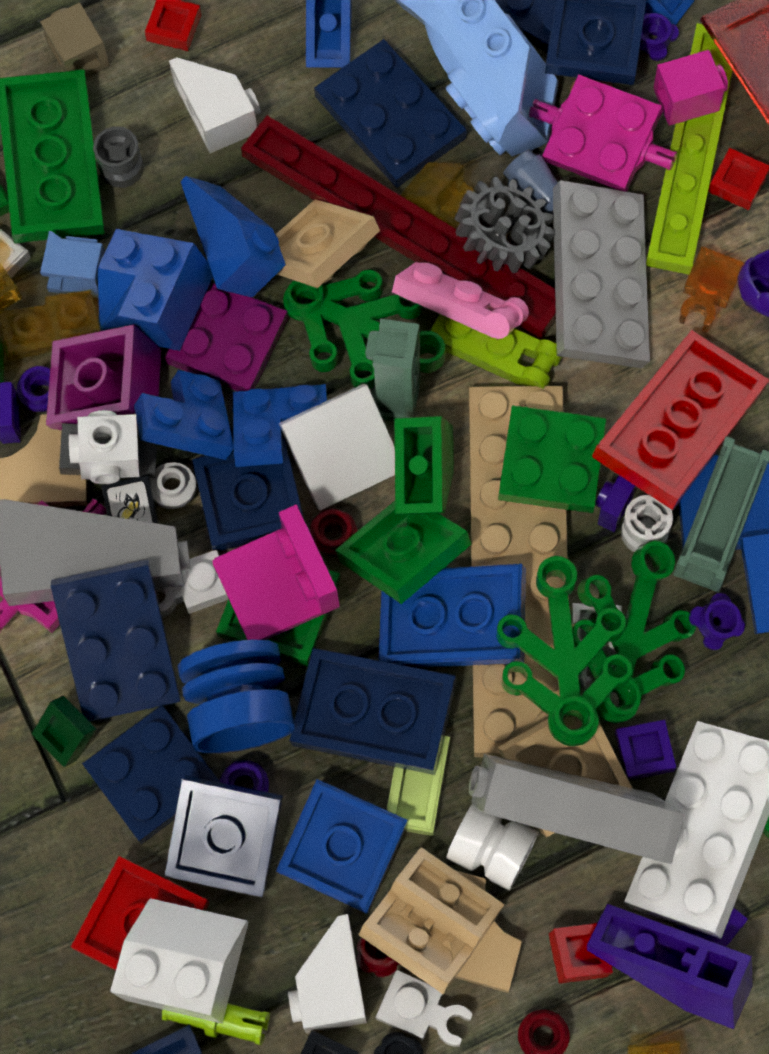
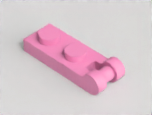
M415 262L396 275L392 293L496 339L506 337L515 327L522 324L529 314L528 306L522 299L512 297L504 301L482 291V288L476 283L459 281L443 274L439 267L430 263Z

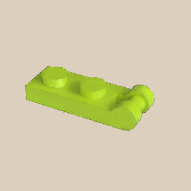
M439 314L431 329L432 332L439 334L443 338L445 352L519 386H538L544 389L550 382L548 374L552 366H558L562 357L557 356L556 343L545 339L539 340L515 328L506 337L496 339ZM524 355L535 359L532 366L525 367L520 364Z

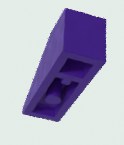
M610 904L606 905L587 944V951L684 1011L731 1029L735 1028L753 987L752 956Z

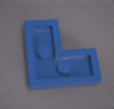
M178 370L170 382L174 400L141 393L134 404L141 441L226 460L234 449L220 380L206 375Z
M326 384L233 392L235 466L282 464L283 441L279 423L327 401Z

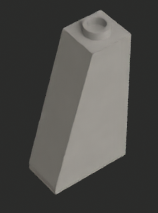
M6 499L0 500L1 580L3 596L9 606L54 601L50 587L51 580L147 559L149 560L155 589L183 586L181 571L191 570L187 541L178 542L175 526Z
M484 754L481 766H475L469 782V795L473 796L471 803L485 814L672 864L685 814L653 793Z

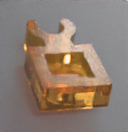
M702 246L684 286L683 293L692 297L683 302L679 314V323L685 324L690 313L700 312L705 317L701 331L707 333L712 328L715 320L716 309L714 305L724 309L727 308L738 282L740 268L744 262Z

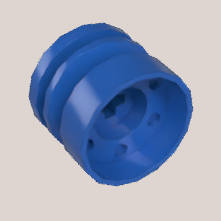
M255 639L232 641L196 651L183 658L177 665L180 679L183 683H186L182 688L185 701L200 704L187 714L192 745L195 751L202 753H228L247 750L278 741L295 730L288 693L272 690L285 680L283 668L278 666L281 662L278 644L269 640Z

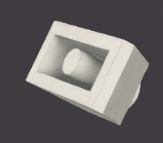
M178 57L169 60L174 85L209 153H213L251 136L257 128L255 115L261 113L259 103L251 88L244 90L235 74Z
M348 914L341 915L335 919L296 974L297 990L288 992L293 1023L302 1021L306 1034H309L311 1030L320 1032L367 1023Z

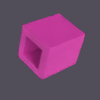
M705 50L658 64L653 89L659 104L662 105L666 121L670 126L720 111L723 94L728 89V81L723 67L720 64L715 65L710 51Z

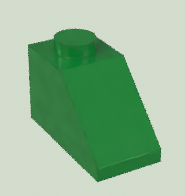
M442 416L394 419L395 514L445 513L454 474L453 425Z

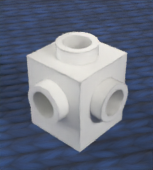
M103 410L92 412L87 417H77L78 434H69L70 463H79L81 480L90 479L93 483L111 484L119 481L120 478L139 477L136 414L117 415L112 411Z

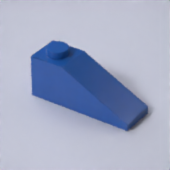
M306 0V68H343L350 63L352 0Z
M185 176L181 180V184L217 289L252 298L286 265L279 247V240L273 228L221 186Z

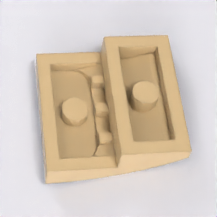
M421 847L395 879L385 898L363 924L359 936L444 994L505 904Z

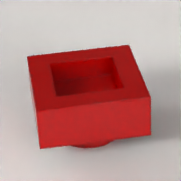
M156 0L145 29L146 40L189 51L202 15L200 5L181 0Z
M729 148L710 183L708 192L746 210H750L769 174V165Z
M597 923L554 928L548 934L559 984L606 978L613 973L612 965L587 951V944Z

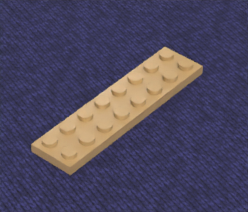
M538 386L469 387L471 567L523 564L526 568L525 622L527 629L554 649L548 598L538 591L536 576L540 564L545 559L552 556H561L568 559L566 510L498 500L512 405L563 412V386H545L544 389ZM550 577L546 580L549 586L554 588H560L564 585V582L559 577ZM525 654L524 663L530 667L533 674L532 677L559 696L557 678ZM507 664L473 665L474 757H483L484 754L502 757L497 747L548 719V714L523 694L515 696L503 689L501 678ZM513 672L508 675L509 681L515 685H521L526 681L524 675L519 672Z

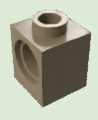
M80 2L69 8L59 9L52 13L50 17L40 21L47 44L63 72L85 70V76L88 77L110 66L104 42Z

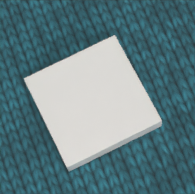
M367 384L355 387L279 423L318 510L329 507L395 475V447Z

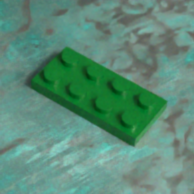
M85 70L0 78V125L14 244L47 240L49 231L54 232L60 238L105 234L96 159L93 150L94 142Z

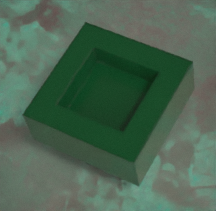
M63 695L49 703L31 734L63 767H66L77 761L96 728Z

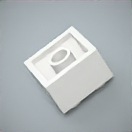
M150 898L124 940L110 992L125 1001L223 1023L249 922L239 918Z

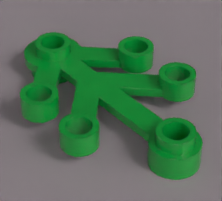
M364 270L356 277L328 285H321L318 288L294 280L290 283L283 296L284 308L288 315L295 320L304 322L311 345L309 356L312 367L319 372H329L338 363L337 349L332 342L327 341L322 322L323 318L338 325L351 362L350 379L352 385L358 387L362 384H367L369 390L375 387L373 361L366 358V347L362 336L368 339L371 331H379L380 322L375 320L396 314L404 319H414L421 314L423 306L416 303L411 307H405L402 305V302L408 299L397 294L378 299L382 295L383 285L380 274L374 270ZM373 282L376 284V286L371 289H365L361 287L364 283ZM356 295L361 300L368 301L367 303L349 308L335 303ZM305 299L313 300V302L309 304H299L301 301ZM420 332V356L425 353H431L435 356L430 359L420 358V372L432 373L438 370L445 362V343L443 338L435 332ZM322 352L331 354L326 360L316 358ZM360 371L372 373L368 378L364 379L356 376Z
M660 541L648 542L636 549L632 555L631 567L636 579L626 614V627L623 635L611 643L616 654L623 655L630 660L633 670L629 682L624 687L613 690L619 699L618 706L616 707L612 703L609 695L596 710L603 719L612 723H621L632 718L639 708L642 695L659 686L667 687L678 683L685 675V667L682 660L675 655H666L655 660L650 671L632 678L637 658L671 641L680 642L691 637L696 630V626H693L689 621V612L678 610L667 615L661 625L644 633L656 582L668 577L675 567V557L672 550ZM645 557L652 562L653 571H650L646 566ZM592 575L580 582L577 589L580 601L588 607H594L597 615L606 608L617 609L611 597L610 583L605 577ZM590 583L597 586L599 598L593 597L590 593ZM583 619L572 624L575 648L581 642L577 635L578 628L583 629L588 634L595 626L592 621ZM605 619L601 622L606 630L614 631L619 628L618 623L613 619ZM675 619L682 622L684 627L683 633L676 630L674 625ZM603 650L588 665L595 680L600 676L602 665L607 658ZM664 663H667L672 668V678L665 675L663 671ZM613 665V668L612 666L608 667L609 674L615 678L625 675L624 669L618 665Z
M552 556L540 564L536 576V586L538 591L548 598L554 649L527 629L526 622L520 616L513 614L506 615L500 619L497 625L496 638L505 648H519L557 678L559 696L534 679L530 667L520 661H514L505 666L501 684L507 693L515 696L523 694L548 714L549 731L558 742L567 746H580L589 742L597 731L599 717L596 710L614 689L622 688L629 682L633 668L630 660L623 655L614 654L607 657L602 665L600 676L582 695H580L578 676L608 642L616 641L623 635L626 627V618L618 609H603L596 618L595 626L575 648L568 596L574 590L577 570L574 564L567 558ZM550 577H559L564 582V585L560 588H554L549 586L546 580ZM605 619H613L618 623L619 628L609 631L602 626L601 622ZM510 625L515 626L520 630L521 634L511 638L503 633V628ZM618 665L624 669L625 675L615 678L609 674L608 667ZM513 672H519L524 675L526 681L521 685H515L509 681L508 675ZM567 716H575L581 721L582 726L578 729H570L564 724L563 719Z

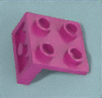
M297 504L279 512L282 529L213 559V566L247 640L270 639L340 607L337 588Z

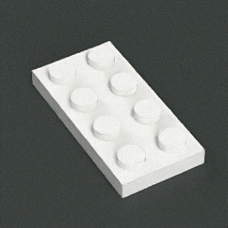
M697 721L665 799V802L685 814L672 864L642 857L624 903L630 909L721 939L769 817V741Z

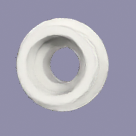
M165 463L156 468L155 478H150L154 500L161 507L167 509L181 508L188 504L195 495L196 480L194 474L187 466L181 463ZM170 478L180 480V485L174 490L164 488V483Z

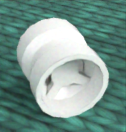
M641 495L633 499L626 508L621 528L622 540L626 547L635 552L636 549L651 541H660L666 544L673 521L672 510L650 495Z

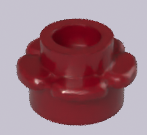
M363 938L359 940L357 944L359 954L356 956V961L362 971L365 973L373 972L377 977H388L397 971V966L400 965L398 962L386 954L384 957H377L376 953L380 951L378 948Z

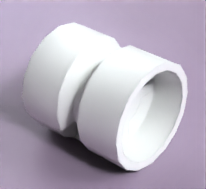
M472 804L456 832L446 858L470 871L478 868L480 865L484 866V873L489 878V881L510 891L533 848L539 831L514 821L504 826L501 824L502 820L500 817L485 814Z

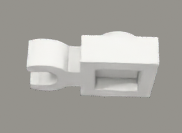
M217 550L190 559L191 570L181 571L183 586L155 589L156 592L166 594L164 601L159 604L162 617L171 614L176 605L182 602L185 603L190 614L228 600L227 594L213 566V559L219 556Z
M397 970L376 1015V1020L421 1040L424 1039L428 1027L437 1030L440 1039L449 1046L460 1047L462 1039L452 1035L447 1030V1022L453 1017H460L470 1022L473 1014L469 1009L461 1005H451L446 1008L438 1005L443 995L429 984Z

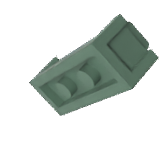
M380 319L379 331H371L369 333L365 352L366 358L373 360L372 364L374 367L375 387L371 389V395L382 419L394 421L396 418H414L421 382L419 324Z
M727 436L673 576L718 593L769 462L768 451L762 450V453H758L734 444L735 439Z

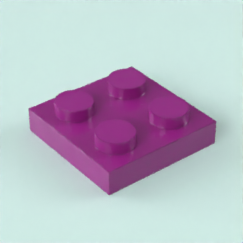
M210 282L181 350L169 349L165 356L167 364L186 372L218 379L222 386L237 392L255 389L289 319L288 312L251 297L217 289L216 284Z

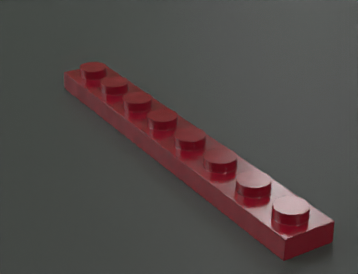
M266 115L241 147L242 157L312 200L317 199L374 216L380 232L374 237L412 261L433 264L439 267L443 274L459 281L476 283L482 288V291L504 301L512 297L522 299L528 306L529 314L527 319L519 326L540 339L543 338L556 320L555 289L521 268H519L517 273H512L508 264H502L499 271H494L493 261L489 259L479 264L476 262L479 252L475 249L465 252L463 247L468 238L456 236L455 228L270 116Z

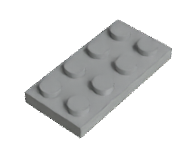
M560 180L553 188L557 356L643 368L650 362L644 197L642 194Z

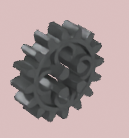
M493 177L489 186L479 181L473 191L467 190L455 214L454 220L460 223L455 233L456 236L468 238L463 247L465 252L474 249L479 252L476 261L479 264L489 259L493 261L494 271H499L502 264H508L510 271L517 273L522 264L526 268L531 269L538 259L542 260L551 246L549 243L555 235V230L549 227L554 216L550 213H542L546 201L544 199L534 201L530 197L533 192V188L530 186L522 192L517 189L516 180L511 179L508 186H502L499 178Z

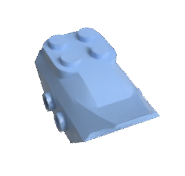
M395 0L405 11L425 25L432 48L452 82L445 87L458 106L466 110L472 118L470 121L472 126L486 143L489 142L499 155L507 151L512 157L528 149L532 151L548 143L551 124L529 117V110L531 106L533 107L532 103L535 99L555 106L559 80L553 74H545L546 63L510 15L505 14L495 0Z

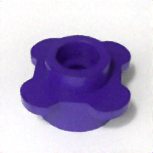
M645 13L639 49L648 53L652 60H663L667 56V47L670 42L678 38L679 30L677 26L671 24L661 14ZM649 35H655L657 38L650 39Z
M723 593L713 595L710 603L703 607L696 606L689 613L690 623L699 628L704 637L703 644L710 650L720 649L726 639L732 636L738 637L745 630V623L741 618L739 609ZM715 617L721 621L719 626H716L713 622Z

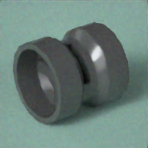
M116 126L107 128L98 134L94 140L93 150L104 181L113 187L125 188L136 183L144 170V163L136 136L130 130Z

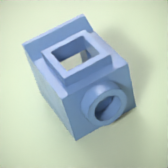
M49 231L40 271L42 276L49 277L47 284L48 292L99 298L98 266L105 253L102 243H98L96 239L66 236V239H61L54 232Z

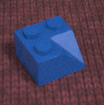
M116 229L98 266L99 331L135 325L157 346L180 351L213 278L209 263L195 244Z

